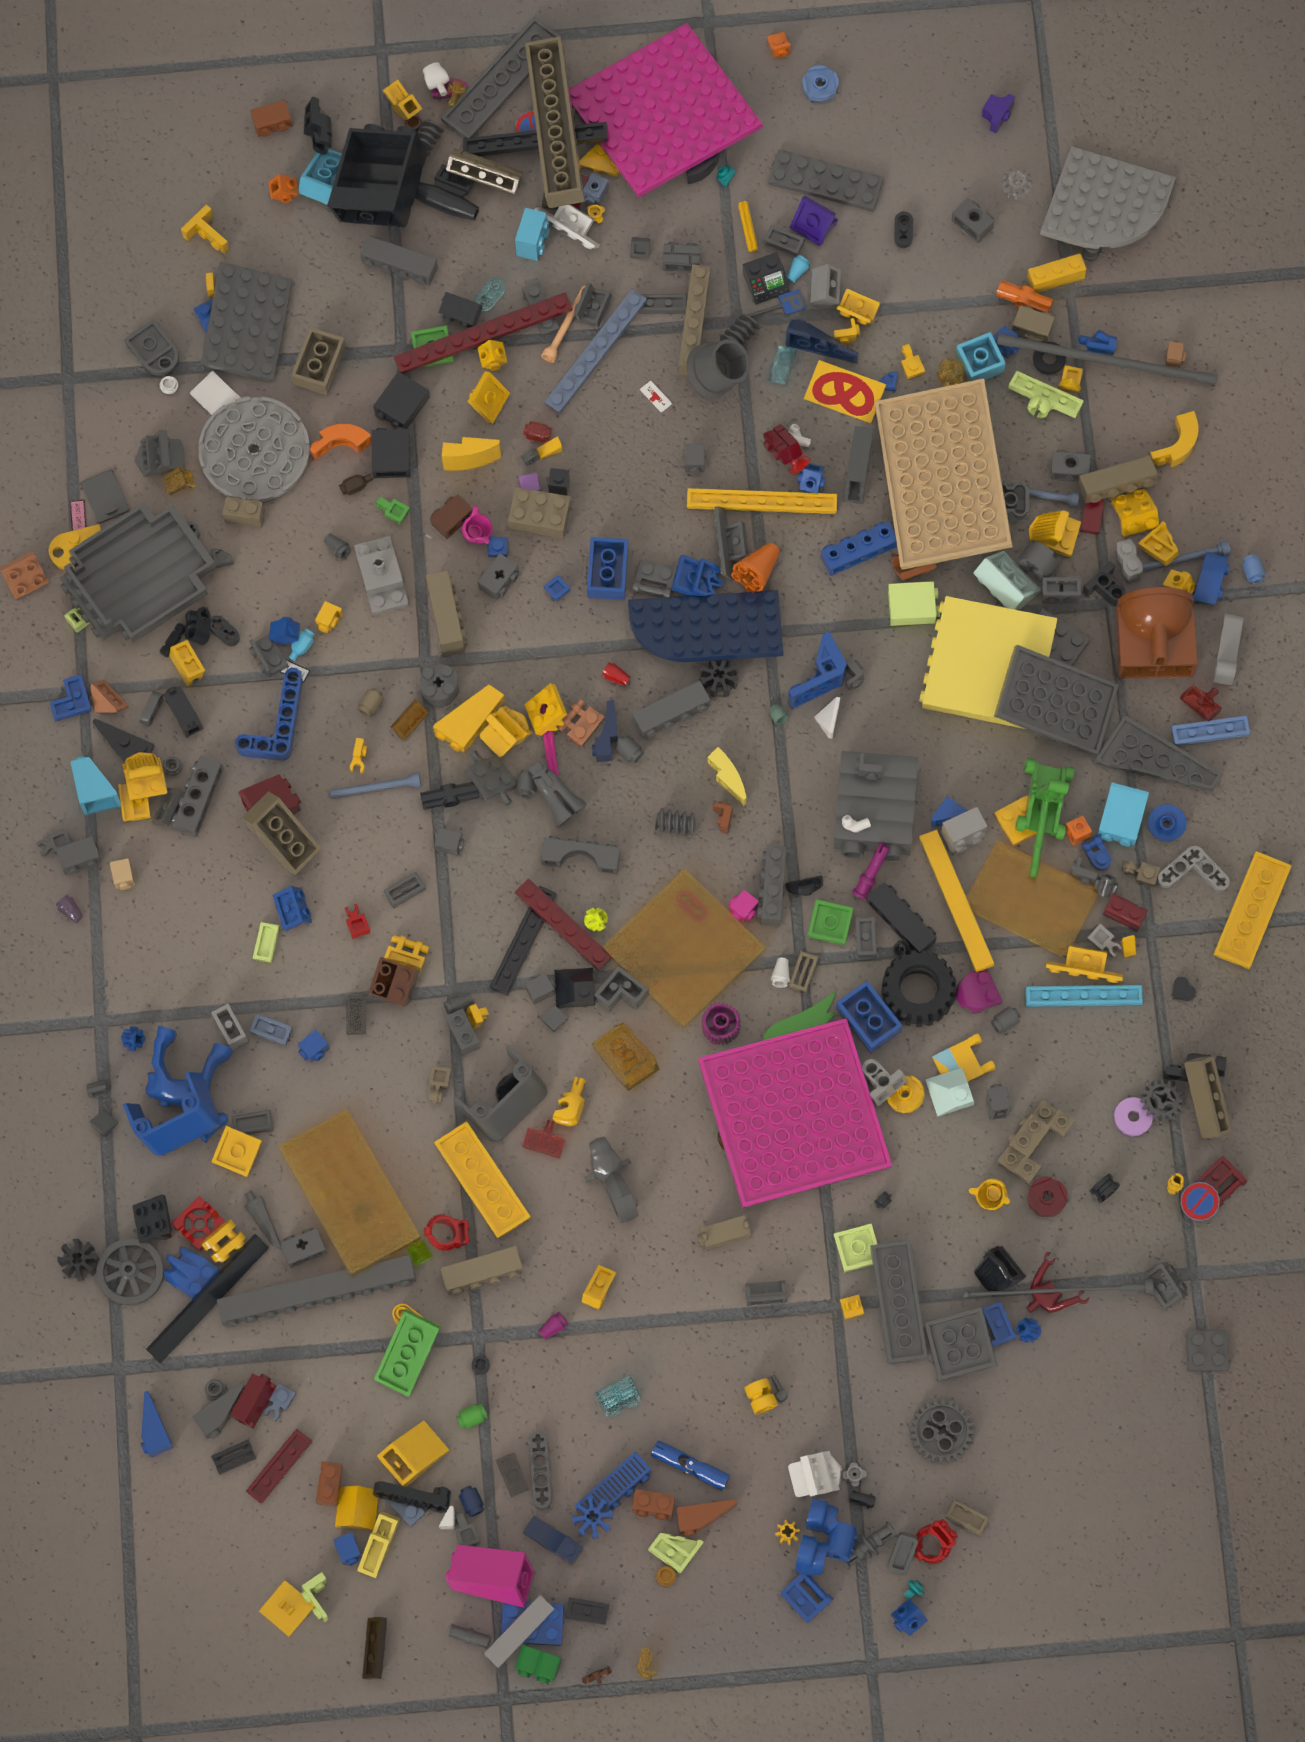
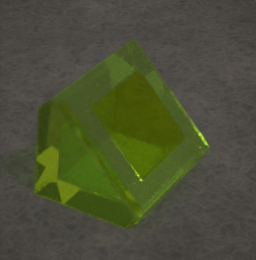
M424 1240L414 1242L407 1248L416 1267L433 1258Z

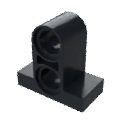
M1109 561L1084 585L1082 593L1089 597L1096 591L1110 605L1116 607L1119 598L1113 597L1112 594L1118 593L1123 596L1126 594V591L1111 576L1114 573L1115 565ZM1099 581H1106L1107 585H1101Z

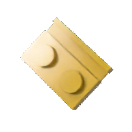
M118 784L123 822L151 818L149 798L129 801L126 784Z

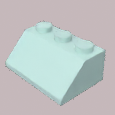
M1005 551L986 557L973 573L978 581L984 584L994 597L998 598L1004 608L1019 610L1041 592V588Z

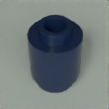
M467 1486L460 1490L461 1494L458 1497L466 1514L469 1513L470 1517H474L485 1511L484 1503L476 1487Z

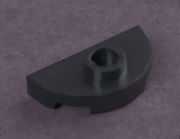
M820 875L785 883L786 890L796 895H811L823 886V876Z
M513 1073L504 1076L499 1081L495 1093L497 1102L502 1100L519 1083Z

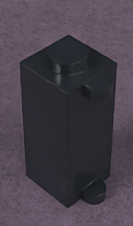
M181 686L168 689L163 694L186 738L202 730V724Z

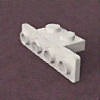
M571 204L559 206L555 215L541 207H535L534 210L547 214V220L553 223L552 226L560 231L562 229L565 230L570 238L574 240L579 239L583 242L582 245L590 250L592 248H599L600 244L586 236L594 222V219Z

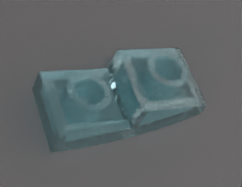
M777 347L768 381L787 384L791 374V365L796 355V348Z

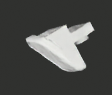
M830 1451L800 1457L801 1461L788 1466L796 1497L806 1495L811 1497L840 1490L842 1467L830 1454Z

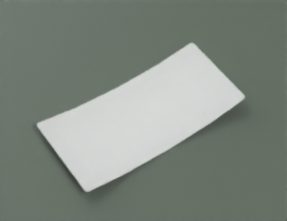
M214 371L210 372L190 392L211 415L223 405L226 406L241 398Z

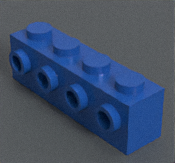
M889 521L877 523L872 529L861 530L856 536L851 538L845 537L835 545L829 544L821 550V559L829 575L832 576L897 548L895 532Z

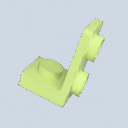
M321 1572L302 1585L303 1592L301 1595L307 1603H312L314 1606L312 1611L318 1620L322 1618L326 1622L328 1621V1616L312 1594L313 1592L318 1593L325 1588L327 1581Z

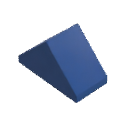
M946 797L932 816L931 827L940 826L943 822L968 810Z

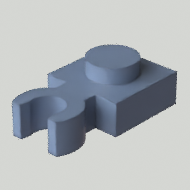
M279 1383L269 1400L273 1404L265 1409L264 1414L268 1416L270 1411H275L276 1414L273 1420L277 1421L280 1417L279 1411L281 1409L287 1411L296 1393Z

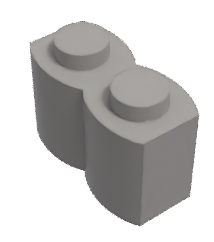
M1131 539L1117 542L1115 559L1121 567L1123 580L1127 584L1140 581L1143 567L1140 559L1136 556L1135 544Z

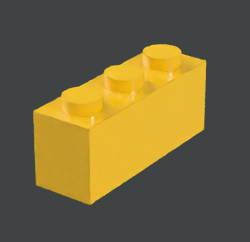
M1080 253L1028 269L1027 281L1029 286L1036 293L1085 279L1087 269Z

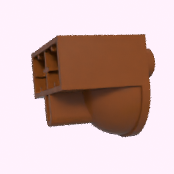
M1153 587L1135 590L1121 596L1118 599L1114 614L1118 679L1194 677L1197 667L1193 595L1188 591L1178 588Z

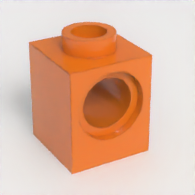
M1084 816L1066 823L1065 832L1073 847L1091 838L1092 830Z

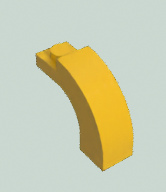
M1194 411L1176 416L1175 426L1179 434V440L1171 447L1150 452L1154 465L1162 466L1169 461L1172 468L1181 464L1190 456L1198 436V421Z

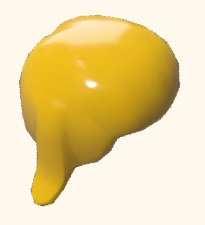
M987 1179L979 1187L969 1189V1193L975 1195L978 1204L985 1209L997 1210L1004 1204L1010 1203L1006 1186L998 1179Z

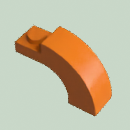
M335 424L319 432L321 440H316L309 450L315 461L333 447L341 445L349 446L359 454L372 444V437L366 430L356 425Z

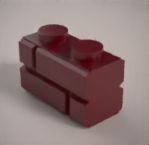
M779 424L773 430L770 429L763 434L765 440L763 445L767 452L771 451L776 461L780 460L786 465L792 459L795 460L802 456L803 453L799 442L783 425Z
M1113 893L1104 909L1103 915L1138 932L1148 910L1138 907L1133 902Z

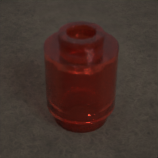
M530 421L529 424L525 425L523 434L526 435L528 440L541 443L549 442L552 428L546 424Z

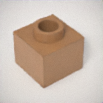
M1169 341L1165 366L1180 368L1181 361L1185 362L1186 350H1183L1184 343Z

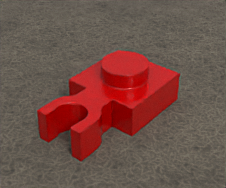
M357 903L354 904V912H350L348 907H345V912L349 919H346V923L352 939L371 933L365 915H359Z

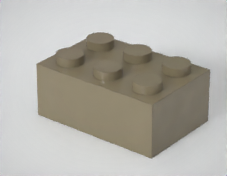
M310 327L291 374L293 385L328 395L346 349L345 338Z
M515 487L508 519L509 530L564 539L571 508V497Z

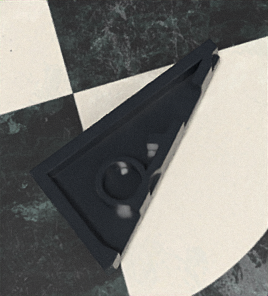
M94 718L92 722L124 763L125 759L136 753H152L155 747L151 742Z

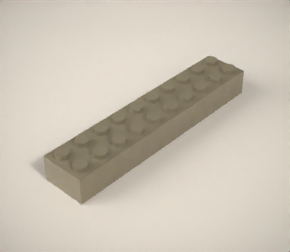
M561 36L525 43L543 185L548 207L554 208L585 202L565 50Z

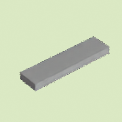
M539 1595L484 1655L499 1669L555 1609Z

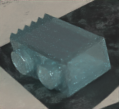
M631 1375L595 1393L606 1417L609 1415L611 1417L617 1416L622 1412L621 1409L627 1406L632 1408L639 1404L638 1400H641V1395Z

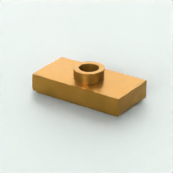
M414 700L390 728L401 740H405L429 713L418 700Z

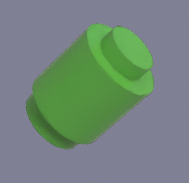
M480 1403L458 1411L459 1416L456 1417L460 1427H465L467 1430L484 1422L487 1414Z

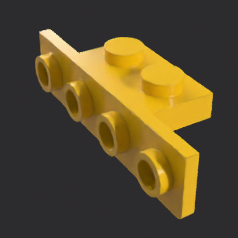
M1069 945L1066 964L1046 960V968H1049L1051 972L1060 973L1062 970L1067 971L1072 976L1084 974L1087 975V978L1098 980L1099 977L1107 978L1106 981L1118 983V981L1123 980V974L1104 971L1107 952Z

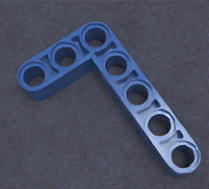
M289 668L284 674L274 738L241 734L235 740V745L240 755L285 761L290 758L303 686L300 670ZM292 676L298 677L296 681L289 680ZM288 694H295L293 699L286 698ZM287 711L292 712V715L289 717L283 716ZM284 729L290 730L286 735L280 734ZM244 742L249 743V746L246 748L240 747ZM261 745L268 746L266 750H259ZM280 747L287 748L283 753L278 752Z

